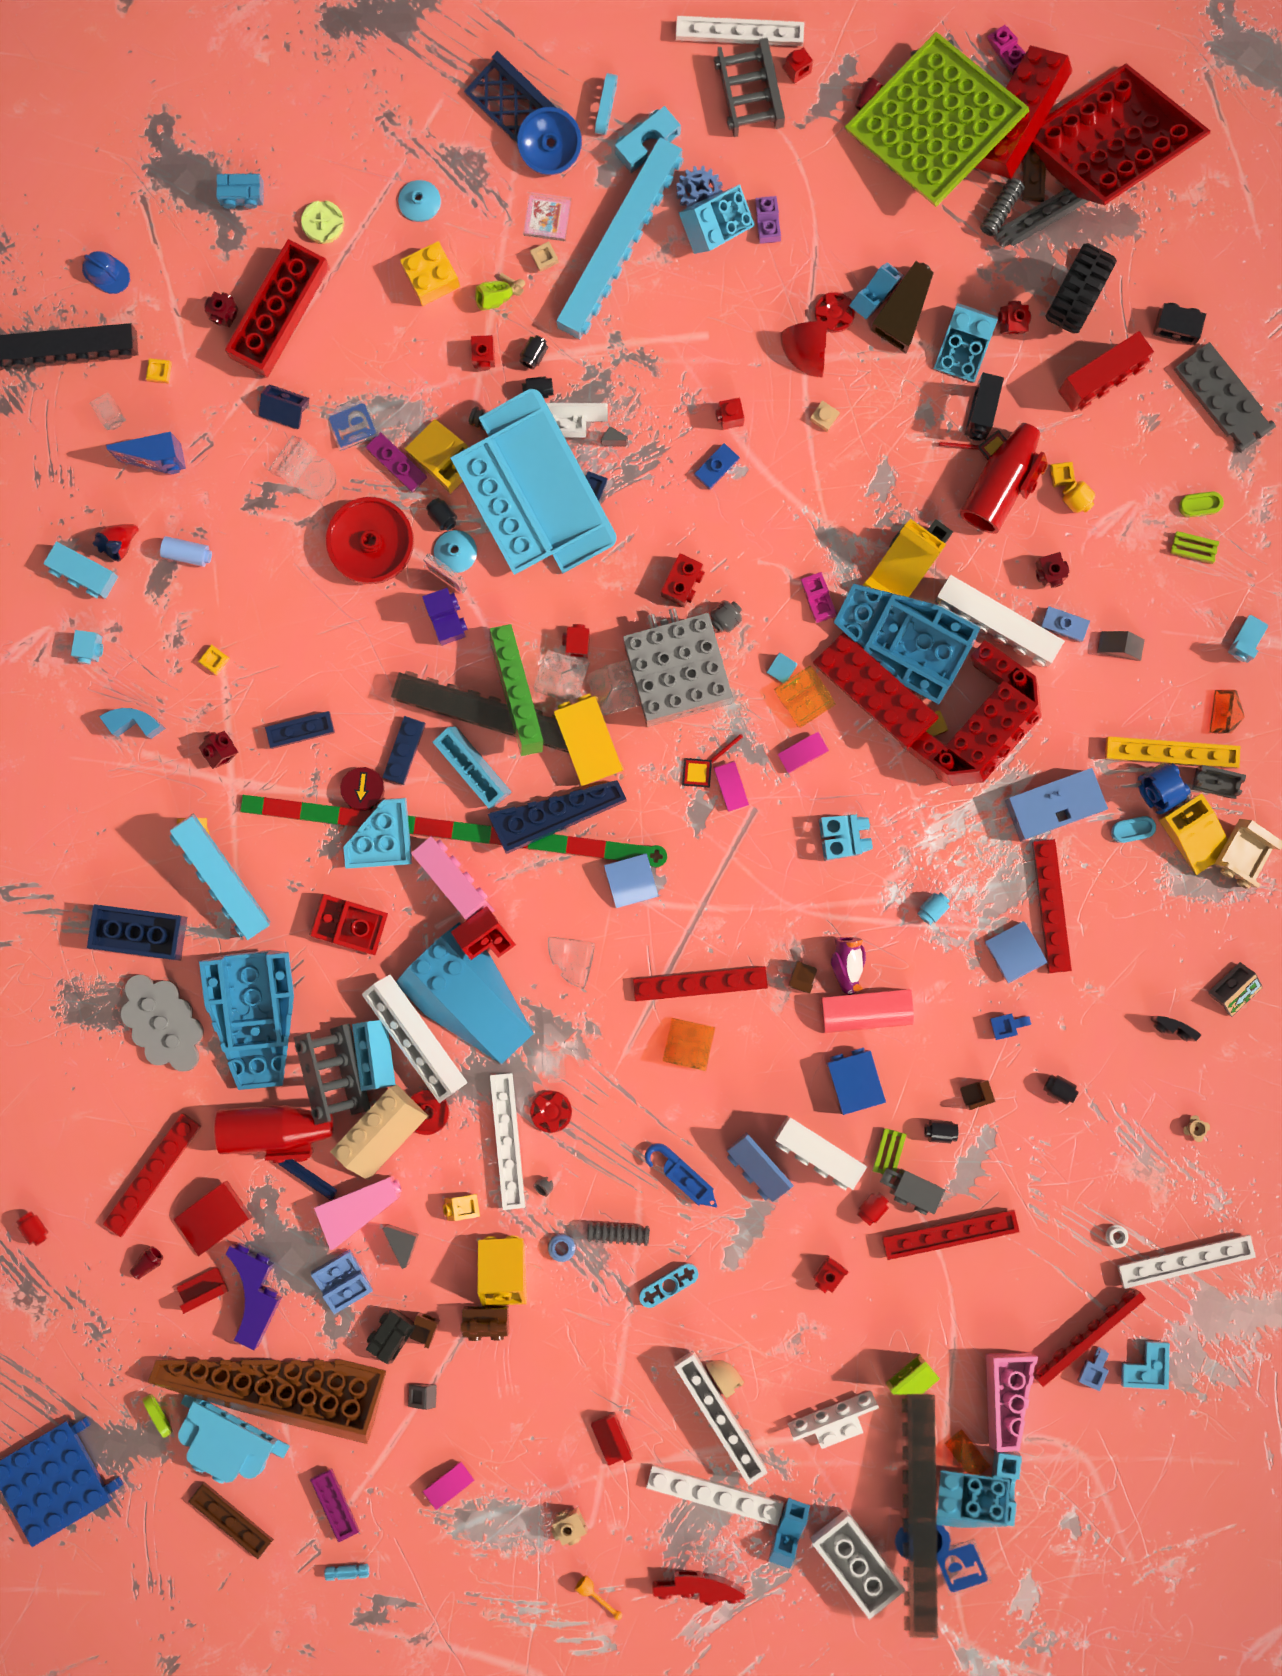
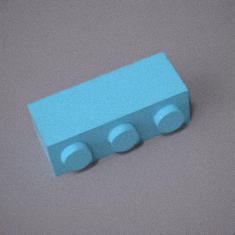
M57 541L43 563L49 568L48 572L57 578H60L61 575L68 578L67 583L76 588H79L80 585L87 589L86 593L96 599L98 596L106 599L119 577L111 570Z
M380 1020L352 1024L361 1091L395 1086L389 1032Z

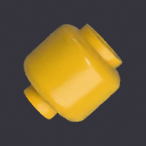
M1074 480L1062 491L1064 494L1062 497L1063 502L1074 513L1081 511L1086 513L1094 506L1095 492L1084 481L1077 482Z

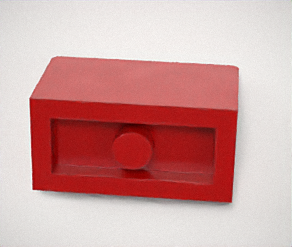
M218 1267L177 1287L184 1303L180 1305L183 1314L229 1291Z
M615 1412L591 1423L608 1466L621 1460L625 1463L633 1459V1453Z

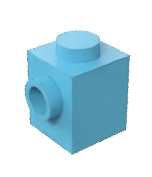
M75 630L71 656L78 659L77 662L81 664L91 665V661L99 662V657L103 655L104 649L102 644L103 637L95 632Z

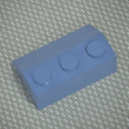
M747 1132L727 1149L729 1153L727 1156L728 1160L735 1167L737 1165L742 1167L744 1170L742 1175L750 1184L754 1181L758 1185L759 1189L757 1192L765 1201L769 1198L774 1202L794 1186Z

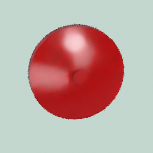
M362 497L348 502L334 514L326 533V547L332 563L345 577L361 584H379L394 578L406 567L414 548V534L408 518L395 504L378 497Z

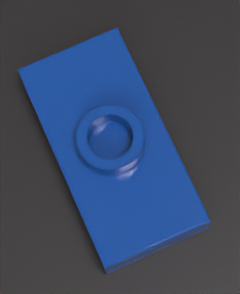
M723 443L696 471L694 476L711 490L740 460V457Z

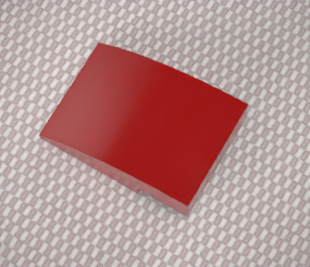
M322 894L309 936L376 955L388 913Z
M225 1181L177 1216L174 1221L194 1251L200 1256L253 1217L229 1182Z

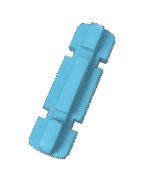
M360 1564L359 1567L357 1565L338 1566V1568H335V1566L327 1567L324 1573L325 1580L334 1581L336 1578L338 1580L356 1579V1577L368 1578L370 1568L368 1564Z

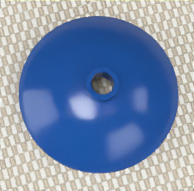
M543 107L533 111L524 119L518 132L517 143L522 159L531 169L541 174L555 175L568 170L576 162L581 151L582 137L578 124L570 114L556 107ZM549 139H554L555 141L552 147L547 145Z

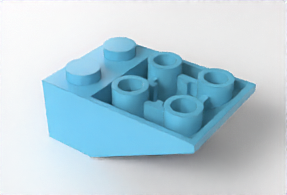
M740 184L679 212L694 254L711 251L755 226Z
M957 303L934 369L975 382L998 321V316Z
M941 1470L936 1525L957 1528L1007 1527L1010 1480Z

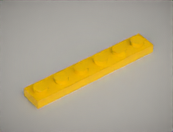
M1108 736L1106 737L1105 759L1174 763L1176 765L1190 766L1206 765L1238 769L1240 768L1241 746Z

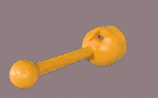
M584 1575L578 1581L574 1588L581 1596H593L613 1614L615 1620L622 1618L620 1611L614 1610L593 1591L594 1583L587 1575Z

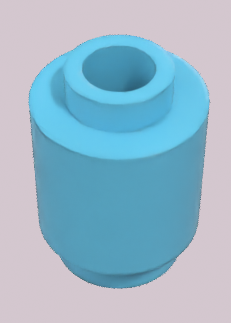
M934 892L919 907L920 911L917 914L928 925H931L933 922L936 923L950 908L948 905L950 900L941 892L939 894Z

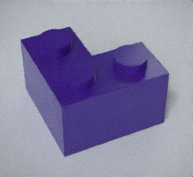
M444 588L422 596L441 646L466 637L464 631L468 629L464 618L459 619L457 611L460 610V606L454 593L450 594L448 588Z

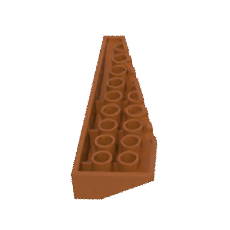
M156 1360L148 1383L258 1417L368 1444L379 1406L386 1370L345 1360H335V1362H324V1360H314V1362H301V1360H291V1362H280L279 1360H242L241 1362H231L230 1360H221V1362H208L207 1360H198V1362Z

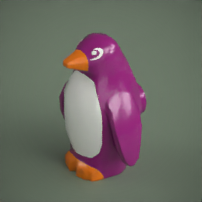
M836 937V951L831 958V966L843 993L852 995L863 989L859 984V978L866 962V952L863 945H861L863 941L854 937Z

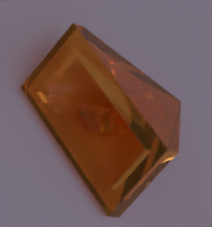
M1215 690L1209 733L1231 734L1245 718L1237 690Z
M962 1429L944 1443L967 1474L981 1475L991 1467Z

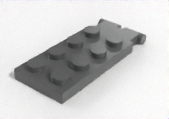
M1210 342L1174 368L1176 374L1227 437L1231 435L1238 443L1236 449L1240 453L1257 442L1253 433L1261 439L1276 427L1272 420L1268 422L1262 415L1261 411L1263 408Z

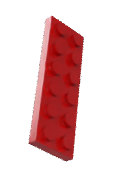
M845 632L813 661L816 668L906 749L939 719L932 709L854 642Z

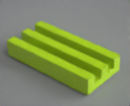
M1176 531L1170 554L1213 564L1220 541ZM1179 539H1183V540H1187V541H1191V542H1195V543H1199V544L1211 546L1212 548H1208V547H1204V546H1200V545H1196V544H1192V543L1180 541ZM1177 546L1209 553L1210 557L1177 549Z
M884 1128L873 1172L884 1174L885 1169L889 1166L896 1137L898 1136L900 1139L891 1170L897 1171L907 1134ZM891 1134L883 1169H880L879 1165L887 1136Z

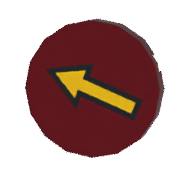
M359 767L349 771L343 777L340 785L341 796L345 803L352 809L359 811L374 808L375 805L381 802L385 793L384 782L381 776L375 770L367 767Z

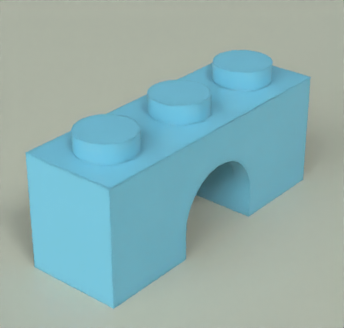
M665 106L660 110L656 109L645 122L638 123L634 126L631 133L627 136H621L616 141L615 155L632 173L644 164L648 158V151L643 146V143L648 139L658 140L659 137L672 142L681 134V124Z
M994 1450L991 1477L1010 1480L1007 1526H1014L1017 1506L1015 1501L1016 1479H1020L1022 1456L1018 1451L996 1452Z

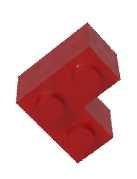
M488 906L451 931L457 943L470 960L489 947L499 958L516 946L504 926Z

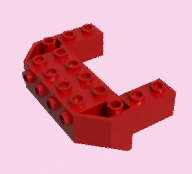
M986 640L979 645L970 657L976 669L999 684L996 690L946 746L926 731L908 749L901 744L902 748L933 770L940 781L950 786L984 783L1042 717L1040 692L1036 676Z

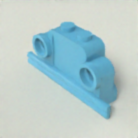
M185 1395L180 1403L190 1408L178 1433L179 1441L184 1446L190 1447L187 1452V1460L194 1470L200 1473L205 1471L212 1475V1479L218 1483L232 1482L239 1474L244 1478L252 1479L265 1469L271 1452L284 1458L290 1445L210 1402Z

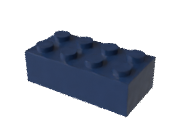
M93 904L87 948L181 961L188 917Z

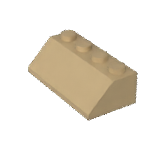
M398 1085L392 1086L338 1142L330 1153L345 1168L369 1180L423 1123L428 1115Z

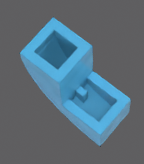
M888 262L880 266L867 287L858 292L850 307L867 319L887 299L904 275Z
M132 708L114 709L99 716L111 734L119 737L135 724H138L143 733L151 739L166 729L152 716Z
M788 1498L774 1536L769 1562L788 1569L791 1568L795 1560L799 1538L807 1524L810 1505Z

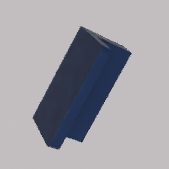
M269 384L261 393L259 416L299 429L302 413L309 406L310 398Z

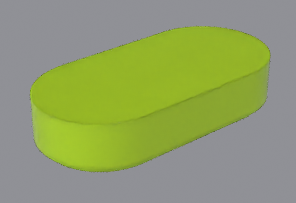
M1214 491L1190 494L1180 501L1179 511L1188 518L1213 515L1222 509L1224 500L1219 493Z
M152 1394L144 1397L143 1403L161 1436L165 1438L172 1434L170 1423L156 1398Z

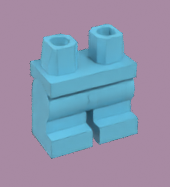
M856 814L821 817L819 819L821 839L835 837V839L822 842L824 862L859 856L873 849L871 838L860 839L859 831L870 829L868 817H857Z

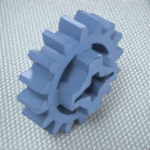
M693 166V172L685 170L686 177L680 175V183H677V198L681 199L680 205L687 204L688 208L723 192L721 190L722 182H718L719 175L713 176V169H709L706 172L705 166H702L701 170H697L696 166ZM709 183L712 184L714 192L712 191V188L709 187ZM685 188L690 193V197L687 196Z

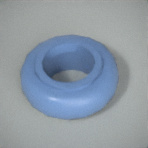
M565 1234L554 1236L548 1244L550 1257L558 1262L570 1260L575 1253L573 1239ZM558 1242H565L568 1245V1252L566 1254L560 1255L556 1252L555 1245Z

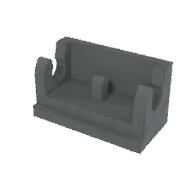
M1201 765L1196 768L1192 789L1236 799L1242 793L1240 787L1245 782L1246 775Z

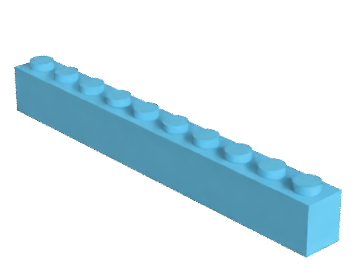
M659 137L556 320L558 329L579 340L583 334L587 335L592 325L590 323L591 319L599 314L602 307L600 303L604 297L607 298L609 296L613 280H617L622 272L621 266L623 262L630 259L633 252L631 248L635 242L638 243L643 234L641 230L645 224L648 225L650 223L654 207L660 205L665 187L668 189L674 177L672 175L674 171L681 168L684 158H682V148Z

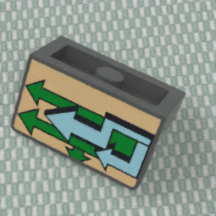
M1239 962L1208 993L1232 1017L1263 986L1256 973Z

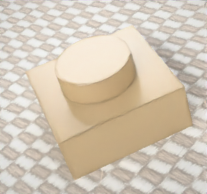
M549 241L530 250V254L540 272L559 263V259Z
M822 400L810 417V421L828 432L840 415V412Z

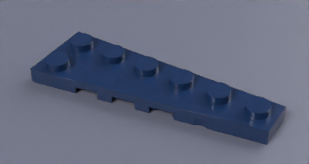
M618 780L588 787L585 790L573 791L567 795L550 797L548 800L534 801L521 807H511L488 814V817L505 854H508L627 802V799Z

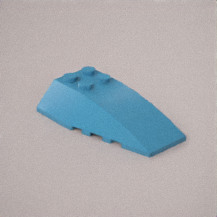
M855 583L852 585L834 621L843 632L854 642L861 645L869 655H872L904 686L938 705L955 680L981 628L943 606Z
M459 922L422 953L403 972L396 983L424 1015L500 1064H503L534 1033L491 955L485 950L470 960L451 933L461 924Z
M266 950L227 954L199 961L204 1005L221 1042L220 1046L228 1060L227 1063L237 1089L245 1090L283 1086L294 1003L289 952Z

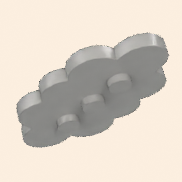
M146 975L131 977L125 985V993L129 1001L121 1010V1019L127 1027L133 1028V1042L140 1047H145L146 1059L151 1064L165 1065L170 1063L178 1071L194 1069L199 1062V1052L195 1045L202 1039L204 1029L197 1019L192 1018L193 1008L191 1004L184 999H179V989L170 981L154 983Z

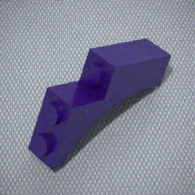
M237 1243V1245L229 1246L225 1254L238 1270L245 1294L244 1315L234 1341L255 1350L259 1347L282 1297L278 1296V1292L272 1288H262L274 1264L269 1261L270 1257L259 1252L256 1255L249 1251L250 1248L248 1246Z

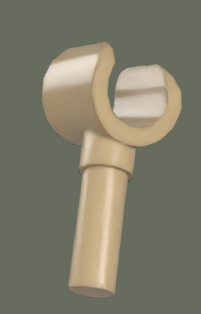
M503 273L499 275V278L511 285L514 295L520 296L524 292L522 288L525 286V281L523 279L514 280Z

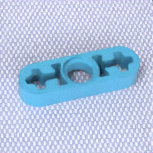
M607 73L605 77L595 126V133L607 134L618 81V75Z
M684 1263L644 1287L639 1297L641 1304L644 1307L653 1308L695 1283L698 1279L697 1267L692 1263ZM685 1268L688 1270L693 1269V1278L690 1280L688 1277L681 1280L683 1285L679 1286L678 1279L674 1274L678 1273V1277L684 1274ZM666 1279H672L675 1282L676 1286L673 1291L668 1292L663 1289L662 1284ZM659 1285L660 1292L665 1296L660 1298L658 1293L653 1297L654 1302L645 1301V1292L649 1291L652 1294L657 1291L654 1286Z

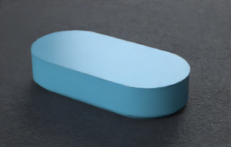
M1148 816L1119 821L1112 826L1111 836L1118 843L1146 839L1155 833L1156 824Z

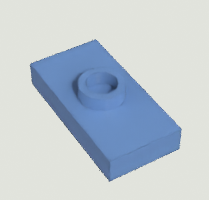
M1049 606L1041 627L1053 633L1083 642L1090 620Z

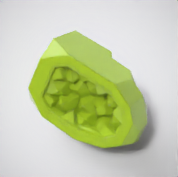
M502 281L483 282L477 285L475 300L480 310H489L500 307L502 303L508 301L513 295L512 288L508 283Z

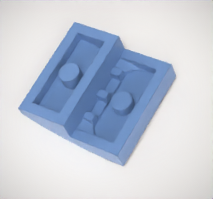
M647 854L604 865L616 908L659 897Z
M1024 921L985 941L986 947L995 959L998 969L1008 984L1047 963L1038 943Z
M350 1249L311 1272L312 1278L323 1293L322 1297L333 1314L338 1313L373 1292L366 1275Z

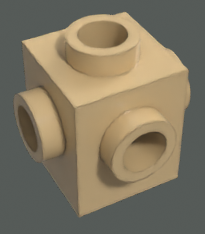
M578 1507L569 1512L565 1509L555 1515L556 1518L553 1519L551 1532L556 1541L560 1540L562 1546L567 1543L569 1546L574 1545L581 1540V1536L587 1534L588 1527Z

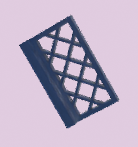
M497 50L492 56L493 60L464 92L517 143L518 130L521 126L518 125V115L530 114L539 108L555 106ZM495 68L499 72V81H488V74ZM499 85L500 96H488V86ZM503 85H513L514 95L503 96ZM477 86H485V97H475L472 92ZM518 99H527L529 101V110H518ZM500 100V111L491 112L488 109V101ZM503 100H514V110L503 111ZM503 115H515V126H505L503 124Z

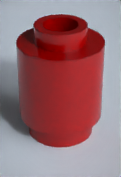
M880 1192L877 1195L872 1193L859 1207L860 1211L857 1215L869 1226L873 1223L876 1224L889 1209L886 1205L889 1201Z
M32 1211L16 1221L18 1230L29 1245L34 1244L38 1246L47 1239L46 1234L49 1231L38 1215H34Z

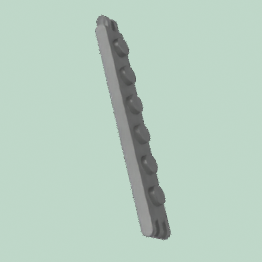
M1066 188L1002 226L994 239L999 242L1002 248L1008 245L1015 246L1089 201L1077 197Z

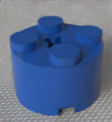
M1161 763L1138 777V781L1141 780L1142 783L1138 787L1144 801L1150 808L1156 807L1158 809L1156 813L1164 814L1186 801L1187 796L1191 794L1189 786L1183 783L1179 776V769L1174 763L1170 765Z

